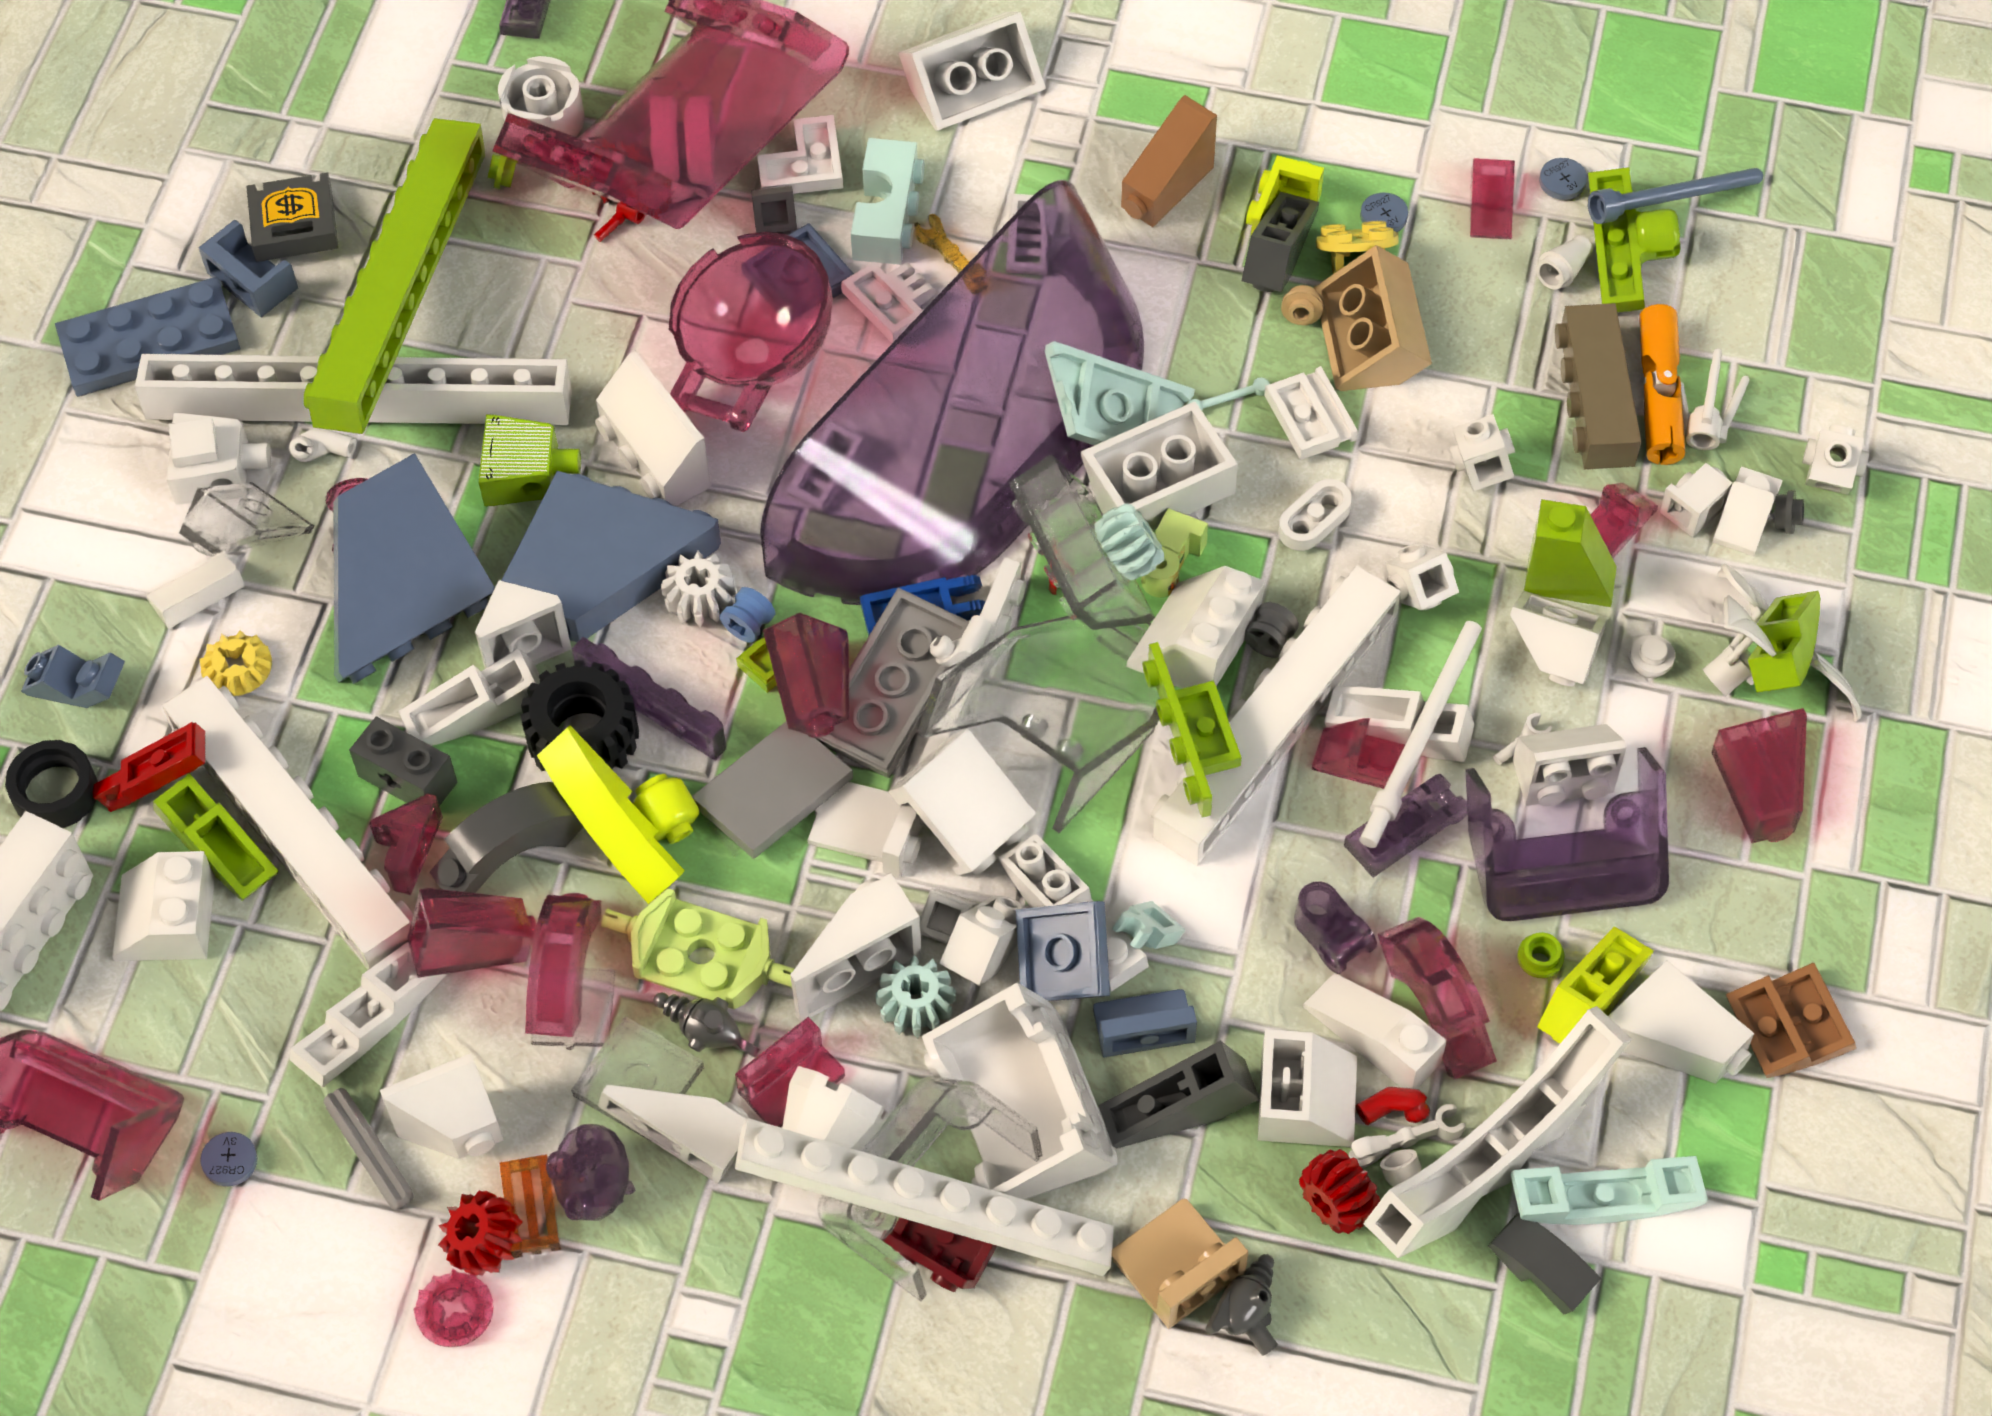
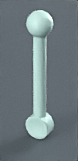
M1260 377L1255 379L1251 386L1202 401L1191 399L1187 404L1195 401L1202 411L1204 408L1253 393L1258 396H1264L1265 386L1270 383L1267 379Z

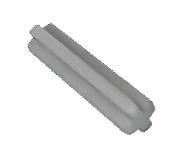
M339 1088L333 1093L328 1094L324 1098L326 1109L389 1206L397 1210L410 1203L413 1199L412 1189L347 1090Z

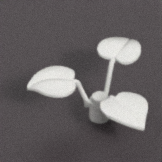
M1724 563L1717 576L1727 578L1749 602L1751 610L1750 617L1747 611L1730 595L1724 598L1725 629L1739 633L1719 656L1703 668L1710 681L1727 696L1745 680L1751 686L1754 684L1748 663L1751 653L1747 650L1753 642L1759 645L1771 657L1775 656L1776 652L1766 634L1756 624L1769 605L1762 595L1741 574ZM1814 651L1810 666L1822 672L1848 697L1854 721H1858L1861 718L1862 712L1850 684L1839 670Z

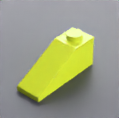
M1614 926L1560 982L1537 1028L1550 1035L1554 1041L1560 1044L1587 1010L1597 1006L1608 1016L1651 958L1654 950Z

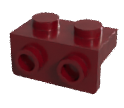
M899 1218L892 1231H885L881 1238V1241L892 1247L889 1254L893 1258L915 1268L918 1262L933 1272L930 1277L933 1282L951 1292H956L958 1287L961 1289L975 1288L997 1248L996 1245L904 1218Z

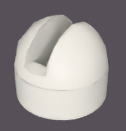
M1411 1149L1393 1152L1387 1155L1380 1163L1385 1180L1393 1187L1422 1170L1416 1151Z

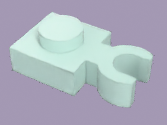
M1153 901L1131 905L1128 911L1121 914L1112 928L1115 932L1123 931L1131 935L1134 939L1130 945L1137 949L1143 946L1158 949L1174 945L1185 932V929Z

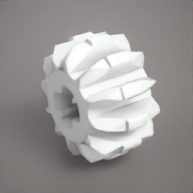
M697 550L694 559L690 560L680 554L678 566L667 565L666 579L662 580L661 584L662 596L665 597V604L669 613H677L678 619L682 624L691 618H695L696 624L701 627L704 618L708 617L718 623L720 611H723L726 606H733L732 598L737 593L736 582L733 580L732 569L728 563L720 564V559L716 553L707 559H703V555Z

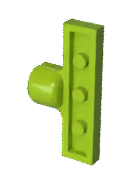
M1629 167L1588 172L1590 194L1593 191L1607 188L1619 191L1621 194L1632 192ZM1630 209L1625 210L1613 222L1596 224L1593 221L1602 304L1616 303L1617 313L1643 310L1645 308L1641 274L1642 264L1646 261L1674 258L1679 255L1681 250L1678 216L1671 209L1645 212Z

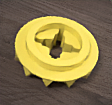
M241 630L234 636L227 637L221 634L220 640L214 645L207 644L206 654L203 658L199 659L202 677L208 676L218 689L222 686L227 687L233 696L244 695L257 689L265 682L272 668V657L268 646L260 640L257 634L251 637L245 635ZM242 655L245 666L242 665L240 667L234 664L229 668L225 657L237 659Z

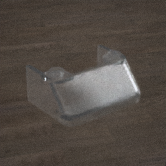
M938 1076L926 1077L917 1082L891 1112L881 1129L860 1150L913 1167L948 1125L959 1130H970L983 1123L1034 1161L1038 1162L1043 1155L1037 1126L977 1083ZM825 1195L820 1196L817 1212L823 1227L921 1302L927 1293L919 1268L883 1242L894 1229L897 1216Z

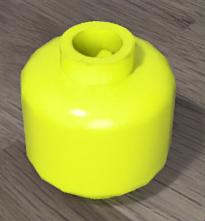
M665 773L659 774L636 788L634 792L637 796L632 803L658 830L654 836L657 841L667 839L670 844H674L685 839L694 831L691 824L698 817L699 808L680 778H668Z

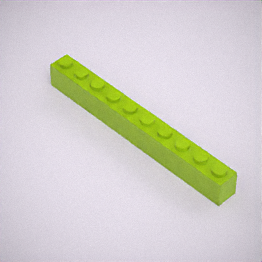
M434 118L427 134H422L418 154L415 160H410L408 164L407 178L403 186H399L396 190L395 204L391 212L386 213L384 216L379 239L374 240L371 244L368 263L365 268L359 270L356 289L353 295L348 296L345 301L344 315L340 324L334 325L332 329L329 348L326 354L322 353L319 357L317 374L313 382L306 385L304 406L310 411L313 428L358 434L364 433L485 158L481 124Z

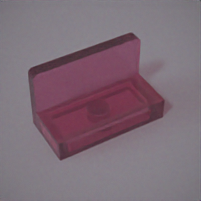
M807 1017L735 1074L738 1094L765 1123L781 1128L783 1127L789 1083L798 1066L820 1072L830 1077L828 1081L835 1084L845 1077V1069L822 1045L821 1029Z

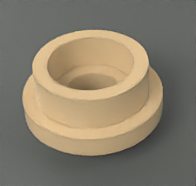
M1299 285L1293 287L1283 297L1281 311L1283 316L1291 323L1310 325L1320 319L1324 305L1319 293L1314 288Z

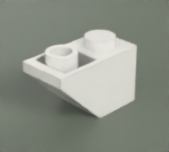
M994 895L959 915L939 964L977 985H981L997 975L1018 944L1016 909H1022V905L1012 898Z

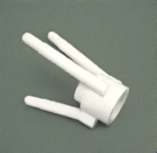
M1719 348L1713 352L1705 403L1702 406L1696 407L1690 415L1684 384L1681 382L1685 441L1689 446L1698 450H1712L1717 448L1720 443H1726L1729 426L1750 381L1748 376L1741 378L1722 418L1719 410L1714 407L1722 351Z

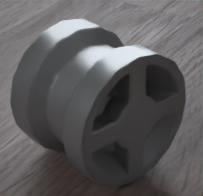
M1264 602L1256 611L1257 620L1251 622L1245 630V641L1256 652L1267 657L1276 658L1279 657L1286 639L1291 638L1296 633L1299 623L1294 614L1284 606L1273 602Z

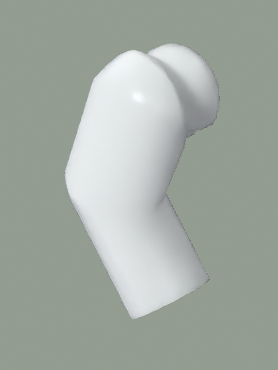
M313 428L295 437L290 443L289 450L291 455L300 462H310L329 452L350 458L355 451L356 439L331 430Z

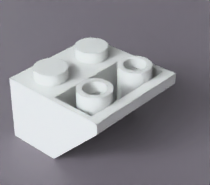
M1607 724L1518 737L1513 763L1525 806L1536 804L1554 806L1564 800L1582 797L1588 800H1595L1609 793H1614L1627 748L1625 740Z
M1265 1029L1261 1057L1257 1141L1351 1147L1354 1142L1357 1056L1312 1032Z

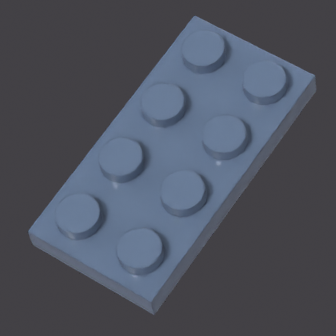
M218 276L55 323L71 383L77 397L136 380L141 354L223 355L241 349Z

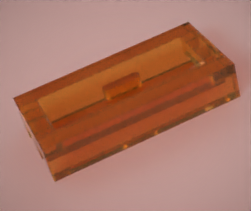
M548 1155L500 1162L504 1199L511 1202V1205L515 1207L513 1212L517 1214L512 1173L521 1172L529 1239L513 1244L510 1250L513 1257H523L522 1253L532 1252V1255L541 1254L542 1249L551 1248L552 1252L561 1250ZM533 1169L540 1170L548 1236L540 1237L531 1173ZM518 1228L514 1233H517V1234H519V1236H520V1232H519V1228Z

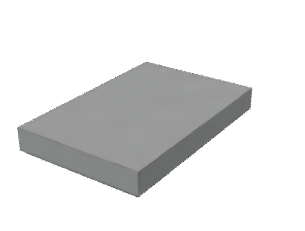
M789 718L692 795V798L697 804L700 813L755 859L834 795L846 783L850 782L853 779V770L795 720Z

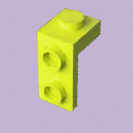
M1277 155L1271 171L1265 169L1262 173L1258 193L1261 194L1259 201L1252 200L1248 209L1246 224L1252 225L1251 235L1280 192L1318 202L1322 193L1324 167Z

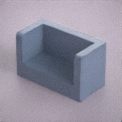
M233 220L198 247L207 274L212 278L218 276L219 282L224 288L260 317H263L298 289L292 265L286 260L281 261L276 266L269 260L256 262L252 246L247 242L243 226L237 220Z

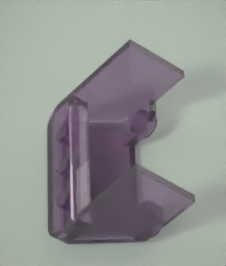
M1646 747L1637 748L1638 791L1620 793L1609 800L1603 813L1604 829L1516 840V830L1512 819L1504 811L1492 809L1491 793L1475 768L1465 769L1469 839L1483 900L1492 916L1501 921H1517L1647 905L1658 901L1664 896L1669 886L1666 772Z

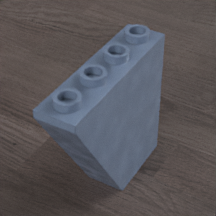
M415 453L340 494L333 502L334 676L338 683L348 677L353 684L357 683L376 671L373 666L374 662L387 655L391 662L415 649L411 643L414 639L426 633L431 640L452 628L453 626L449 619L464 611L467 618H470L486 608L489 602L487 598L492 595L495 587Z
M557 471L501 581L557 595L562 603L569 639L581 643L661 589L662 580L666 579L667 565L678 566L680 554L690 560L694 559L697 550H699L703 555V559L717 551L721 544L718 519L701 510L690 511L673 506L661 498L650 499L633 494L621 486L610 487L600 484L581 474L570 475Z

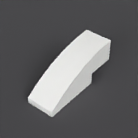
M518 648L482 671L474 665L470 666L398 712L408 734L431 746L472 734L522 712L521 704L523 698L528 697L527 689L532 682L540 683V674L534 661Z
M1335 685L1324 723L1327 728L1352 738L1402 752L1426 702L1423 700L1421 691ZM1445 704L1421 756L1465 762L1475 725L1468 705Z

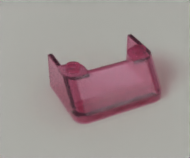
M20 1030L1 1037L0 1134L4 1133L6 1129L24 1125L95 1157L92 1171L97 1177L91 1194V1198L100 1201L139 1182L178 1120L184 1102L183 1095L168 1086L45 1032Z

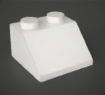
M204 851L157 852L122 874L112 954L114 961L207 959L215 875Z

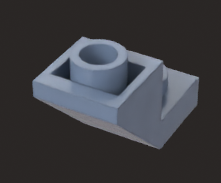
M57 645L42 653L37 652L31 657L24 670L27 678L21 692L35 698L89 708L110 698L125 661L111 652L95 660L85 661L64 647Z

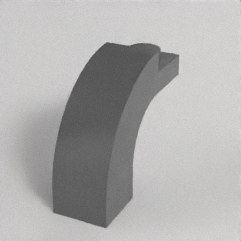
M542 782L524 786L494 799L462 821L444 839L450 848L431 869L430 874L452 906H465L487 879L506 861L521 852L539 846L565 848L583 828V825L553 782Z

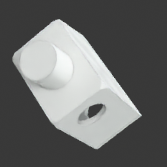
M173 413L172 423L212 417L215 425L218 452L217 461L175 467L170 444L166 481L175 504H187L243 493L246 489L247 469H268L271 467L270 444L249 443L243 423L238 419Z

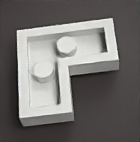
M834 115L793 119L797 151L757 155L761 189L792 186L793 194L843 188Z

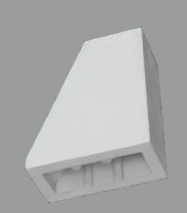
M1668 960L1608 1016L1632 1038L1623 1052L1715 1084L1727 1072L1733 1076L1736 1075L1752 1056L1747 1050L1754 1033Z

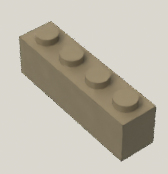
M1616 303L1565 306L1562 323H1556L1555 344L1556 348L1563 349L1564 358L1561 359L1562 382L1569 383L1570 392L1567 394V413L1569 418H1575L1576 427L1573 429L1575 453H1581L1584 470L1635 467L1641 446V437Z

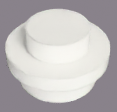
M1645 635L1633 643L1630 650V661L1640 675L1647 678H1657L1672 668L1675 661V650L1665 638L1657 635Z

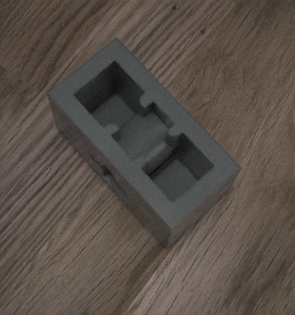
M375 716L349 749L358 777L430 816L435 813L458 783L451 758L448 754Z

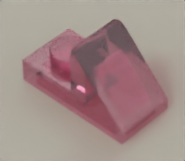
M1625 483L1608 484L1603 488L1599 506L1590 515L1613 559L1658 509V505Z
M1362 718L1323 728L1311 770L1384 789L1405 745L1368 735L1370 718Z
M426 794L372 819L369 823L375 841L378 844L390 847L386 854L384 869L388 873L393 890L396 892L412 894L441 824L443 816L437 796Z

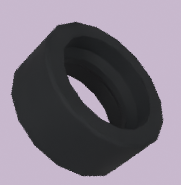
M45 740L28 746L13 759L6 772L5 788L20 817L27 811L61 828H65L77 823L90 812L96 801L93 798V788L98 780L87 755L75 744L62 740ZM65 766L77 772L79 780L74 789L64 798L52 803H36L28 799L26 789L31 780L41 771L52 767Z

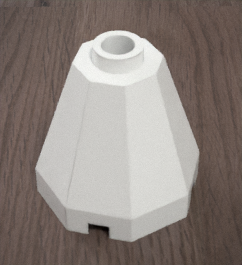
M798 1066L789 1083L783 1128L861 1151L882 1130L889 1113L884 1111L885 1108L853 1088L842 1083L837 1085L828 1081L830 1077L820 1072Z

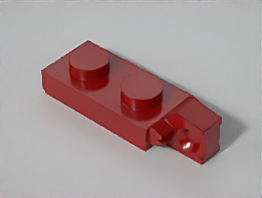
M191 722L122 759L121 769L118 772L94 784L93 798L108 808V811L112 812L130 805L149 793L156 792L162 786L187 773L195 771L198 767L205 764V730L196 722Z

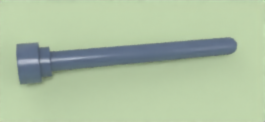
M1752 168L1621 194L1619 191H1614L1611 188L1597 190L1589 195L1588 211L1591 219L1596 224L1613 222L1625 210L1759 184L1763 180V172L1758 168Z

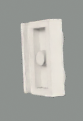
M1321 366L1315 368V372L1305 375L1303 372L1265 386L1264 396L1300 460L1339 447L1340 442L1346 440L1353 442L1357 440L1358 430Z

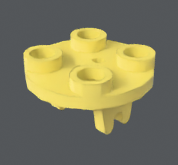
M1385 221L1363 222L1362 229L1346 230L1345 225L1342 224L1325 225L1321 227V235L1316 238L1317 249L1331 252L1333 274L1344 267V257L1350 256V252L1368 251L1375 245L1385 250V248L1393 247L1399 243L1398 232L1393 231V228L1387 227Z

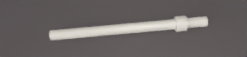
M1465 622L1384 790L1377 792L1370 806L1372 814L1359 839L1363 845L1369 848H1376L1388 822L1395 820L1401 808L1402 800L1400 797L1482 630L1481 626L1476 622Z

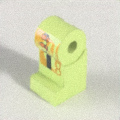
M1169 508L1166 510L1155 531L1156 537L1162 545L1164 561L1157 565L1155 570L1141 577L1142 588L1146 593L1159 598L1167 597L1171 594L1179 582V571L1188 554L1191 553L1200 557L1206 547L1208 523Z

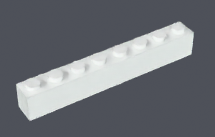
M1358 565L1354 567L1346 578L1340 576L1330 589L1328 594L1329 600L1322 608L1316 606L1310 612L1304 623V630L1297 639L1291 637L1285 643L1279 654V661L1272 670L1266 668L1259 675L1254 685V692L1247 701L1244 699L1239 700L1232 709L1228 721L1242 757L1241 766L1205 775L1212 794L1211 816L1202 818L1197 803L1189 804L1183 786V778H1186L1187 775L1185 769H1183L1177 781V788L1170 796L1164 794L1157 801L1151 812V818H1153L1152 838L1198 866L1331 699L1334 686L1342 685L1397 616L1401 591Z
M205 676L162 704L173 731L191 722H196L205 730V764L202 765L203 768L367 970L415 937L412 926L417 921L409 907L402 900L396 904L387 894L391 890L384 877L377 869L369 872L361 863L365 858L356 843L350 837L343 841L336 832L339 826L326 807L323 806L317 809L310 801L314 796L307 784L300 776L294 779L291 778L286 772V769L289 768L286 760L274 745L267 749L262 743L261 739L264 736L260 728L249 715L245 718L239 715L236 711L239 705L227 687L222 686L218 689L210 678Z

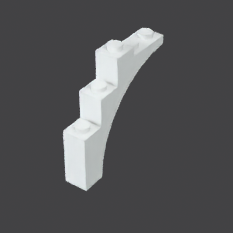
M1597 1006L1587 1010L1566 1038L1512 1096L1468 1136L1439 1159L1411 1178L1390 1188L1363 1224L1397 1258L1455 1231L1482 1196L1510 1183L1512 1180L1510 1175L1512 1170H1519L1534 1150L1560 1139L1586 1107L1585 1099L1631 1042L1632 1038Z

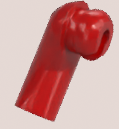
M1389 1086L1355 1106L1360 1119L1365 1125L1375 1122L1392 1111H1404L1406 1120L1413 1123L1426 1119L1430 1114V1107L1425 1102L1427 1096L1419 1089Z

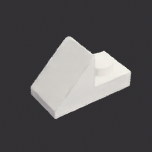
M1741 466L1736 481L1732 484L1712 542L1754 556L1783 480Z

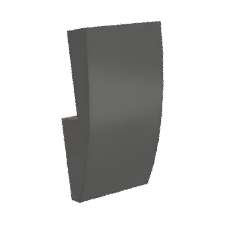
M1517 1213L1488 1245L1521 1282L1531 1279L1563 1315L1573 1312L1601 1279L1562 1240L1538 1222L1521 1219L1520 1213Z

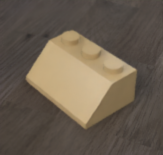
M1375 245L1314 287L1324 305L1320 320L1336 389L1348 391L1400 385L1432 364L1408 262Z

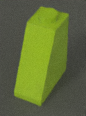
M1541 499L1528 558L1524 591L1542 597L1611 607L1617 566L1587 507Z

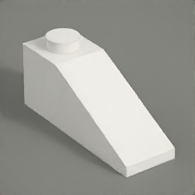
M1336 973L1303 1005L1305 1010L1401 1088L1418 1089L1442 1063L1447 1041L1444 1037L1410 1010Z
M608 1084L603 1089L598 1107L717 1184H719L737 1157L741 1128L747 1118H749L748 1114L739 1106L730 1102L722 1104L715 1098Z

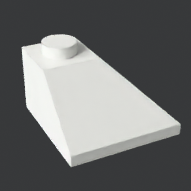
M1523 591L1514 604L1510 616L1539 670L1549 673V679L1561 685L1574 686L1575 682L1584 684L1596 655L1608 617Z
M471 1053L380 1090L398 1138L458 1159L467 1155L479 1156L485 1154L495 1144L504 1141Z

